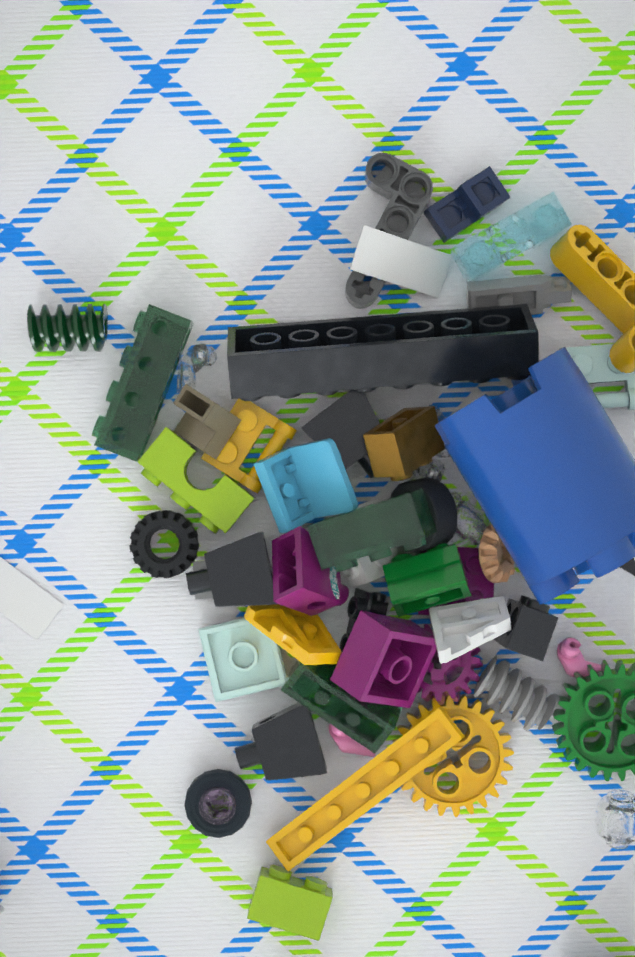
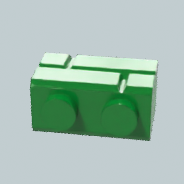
M442 543L432 549H428L425 553L415 556L400 554L392 558L391 563L382 566L390 599L398 617L471 596L462 559L456 544L448 545Z

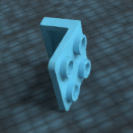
M331 438L287 447L253 464L280 534L302 526L314 518L347 513L358 507V501L343 464L341 454L335 441Z

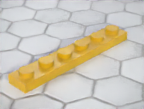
M442 706L270 837L266 843L289 872L465 737L445 709Z

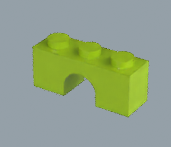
M165 427L139 459L138 463L144 467L141 474L157 487L163 482L173 491L169 497L185 510L192 506L200 512L202 516L199 521L213 533L217 534L221 529L226 534L253 502L255 497L226 474L211 489L201 490L193 486L187 476V467L198 451L173 432V430Z

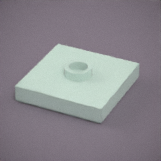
M245 617L198 629L215 702L289 684L280 646L249 623Z

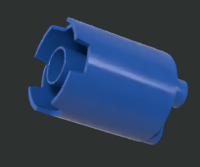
M566 347L529 367L531 375L528 378L511 380L513 387L491 400L485 394L435 425L446 445L444 447L539 604H544L560 596L579 583L580 580L575 572L581 574L591 569L595 577L598 578L614 571L635 557V459Z

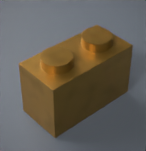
M435 406L403 408L363 434L374 478L390 477L391 481L408 479L413 476L412 472L415 469L430 464L433 461L432 457L445 449L444 441L435 427L439 423Z

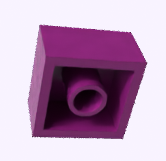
M360 610L330 680L359 701L411 708L437 649L434 635L411 620Z

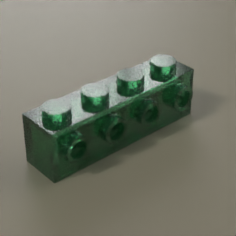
M150 304L146 312L142 310L139 312L133 327V331L138 333L133 347L127 345L120 360L119 366L123 367L124 370L119 382L113 380L106 396V401L110 402V406L106 416L100 415L92 432V436L97 438L95 446L136 462L143 456L194 326L191 320Z

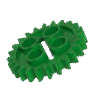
M602 660L601 671L596 672L594 667L589 664L587 665L588 676L584 678L581 674L575 672L574 676L577 684L575 686L569 683L563 684L568 696H559L558 704L563 709H556L552 715L554 719L561 722L552 725L554 734L561 735L556 739L559 749L566 748L563 753L567 761L575 759L574 765L578 771H581L588 765V773L591 778H594L599 770H601L605 781L610 780L612 772H617L620 780L624 781L626 770L631 769L635 775V743L630 746L621 745L625 736L635 734V710H626L627 703L635 698V663L626 671L622 660L617 661L614 669H610L606 660ZM620 689L617 703L614 706V691ZM599 694L606 696L605 702L598 707L588 705L589 700L593 696ZM615 707L616 713L618 714L620 719L614 720L612 733L607 722L613 721ZM588 732H601L598 740L594 742L584 741V737ZM612 734L614 741L612 751L608 752L606 750L609 746Z

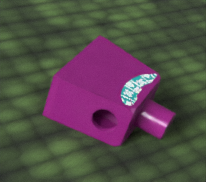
M299 526L272 540L273 602L312 616L334 606H341L347 601L349 588L341 583L340 561L337 555L306 529Z

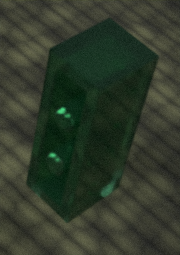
M423 488L323 519L307 526L321 570L335 566L336 572L358 566L357 559L369 556L370 562L393 555L391 548L401 545L404 546L405 551L427 545L425 538L437 532Z
M297 660L292 666L281 691L375 754L395 729L402 707L357 700L330 680L337 664L304 665Z

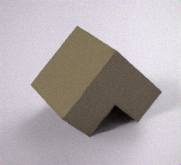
M185 384L173 404L186 413L173 432L214 459H217L241 422V419Z

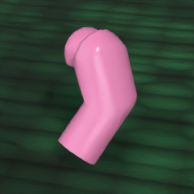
M569 637L558 645L557 657L569 676L575 677L574 673L578 672L585 678L589 675L587 665L589 664L594 667L596 672L601 671V664L585 661L579 649L581 644L577 639Z
M337 715L331 720L329 733L342 752L375 757L377 738L359 736L346 716Z

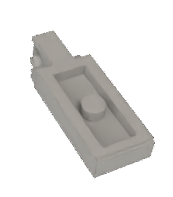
M534 275L467 282V308L471 309L527 304L531 315L543 314L544 308L551 307V304L571 302L572 288L567 277Z

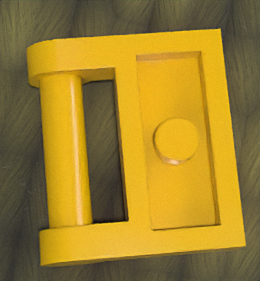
M238 398L230 413L241 419V422L217 459H214L205 452L201 459L258 494L262 485L255 467L253 466L249 474L239 469L266 425L276 431L256 462L280 451L288 438L290 440L293 439L297 430L251 401H243Z

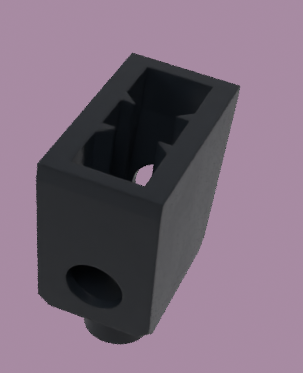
M353 389L301 428L313 441L327 438L333 439L341 454L345 469L358 462L370 479L374 477L363 434L379 425L380 422L365 393L357 392Z
M263 531L205 553L207 569L186 573L190 595L212 591L215 607L277 604L273 602V575Z
M307 699L255 723L252 726L255 742L235 748L240 769L261 764L266 780L297 778L327 773V765Z

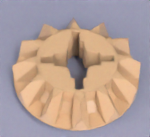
M490 524L485 529L480 540L479 562L485 577L490 582H507L510 575H513L515 572V562L492 524Z

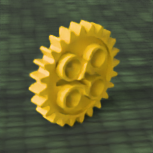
M465 694L461 695L458 703H454L449 695L445 697V704L439 705L435 696H433L431 699L432 707L429 709L422 703H417L420 715L415 716L409 712L406 713V717L411 724L409 727L398 725L397 729L402 735L406 734L442 706L453 721L463 720L467 723L465 737L452 747L454 751L461 749L476 735H479L481 739L477 743L461 749L457 753L459 760L454 763L450 758L446 759V752L424 768L426 769L441 762L431 773L425 774L424 769H422L401 785V789L405 791L414 788L410 797L413 803L422 797L425 798L423 803L425 811H428L433 804H437L439 816H443L446 808L451 807L454 816L458 817L460 806H465L470 814H474V802L478 801L486 808L488 805L484 796L489 793L498 798L499 794L494 787L495 784H508L501 771L513 770V766L509 762L504 761V757L513 755L514 751L512 748L504 747L502 744L508 742L511 736L509 733H498L505 723L502 719L490 721L495 712L491 707L481 713L482 702L479 699L475 700L471 706H468ZM477 751L486 753L488 761L485 766L479 769L469 766V758L473 753ZM445 772H451L457 776V781L452 788L442 789L437 785L438 777Z

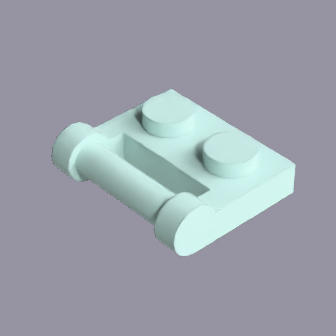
M613 344L566 347L589 384L625 382V392L595 394L603 408L627 407L628 410H635V371L624 373L614 367L609 357Z

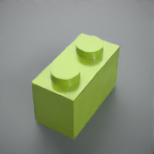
M271 865L270 869L261 867L248 908L247 919L319 941L333 898L332 888L327 887V882L316 877L306 876V879L303 880L291 876L292 872H288L281 866Z

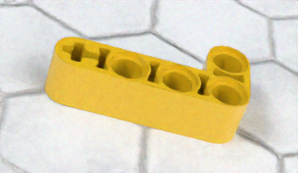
M574 225L550 249L551 260L623 333L611 347L609 357L611 363L620 372L632 373L635 371V273L591 229L584 225Z

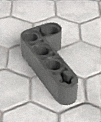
M377 153L367 162L365 182L371 190L390 201L375 229L408 240L429 202L433 191V183L430 177L423 171L391 154ZM377 165H385L392 171V177L387 181L381 182L373 177L371 170ZM411 182L420 183L425 189V195L420 199H412L407 196L405 186ZM393 215L404 217L408 224L407 229L399 233L393 232L387 225L389 217ZM352 271L345 288L346 298L354 307L367 308L377 300L386 281L372 277L368 287L372 295L364 294L360 299L355 296L356 289L352 286L354 284L360 286L366 275Z

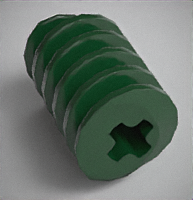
M30 304L27 311V330L34 351L41 352L46 342L49 351L56 352L61 342L63 349L66 352H71L76 342L79 350L86 352L91 341L94 350L101 352L108 334L106 304H103L100 315L95 314L92 304H88L85 315L80 314L77 304H73L70 315L65 314L62 304H58L55 315L50 314L47 304L42 305L40 315H35L33 306Z

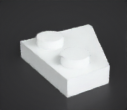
M504 596L429 608L430 621L440 664L447 663L511 630L510 615Z

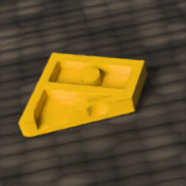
M279 604L251 605L246 609L244 617L249 623L302 664H337L342 651L318 614L310 616Z

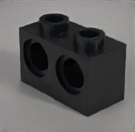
M521 595L519 601L509 598L506 605L510 615L511 630L494 638V640L508 650L543 661L558 617L548 613L549 605L539 604L535 599Z

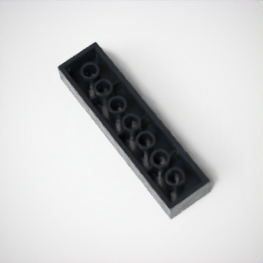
M527 304L228 327L227 361L231 399L240 398L243 401H256L264 396L277 395L281 398H294L302 393L315 392L319 395H333L340 390L353 389L357 392H371L378 387L391 386L395 389H409L416 384L429 383L434 386H447L454 381L467 380L472 383H485L492 378L505 377L510 380H523L531 375L528 368L539 362L538 329Z

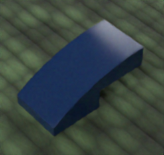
M489 166L461 184L455 191L428 207L423 213L443 243H445L510 198V195Z

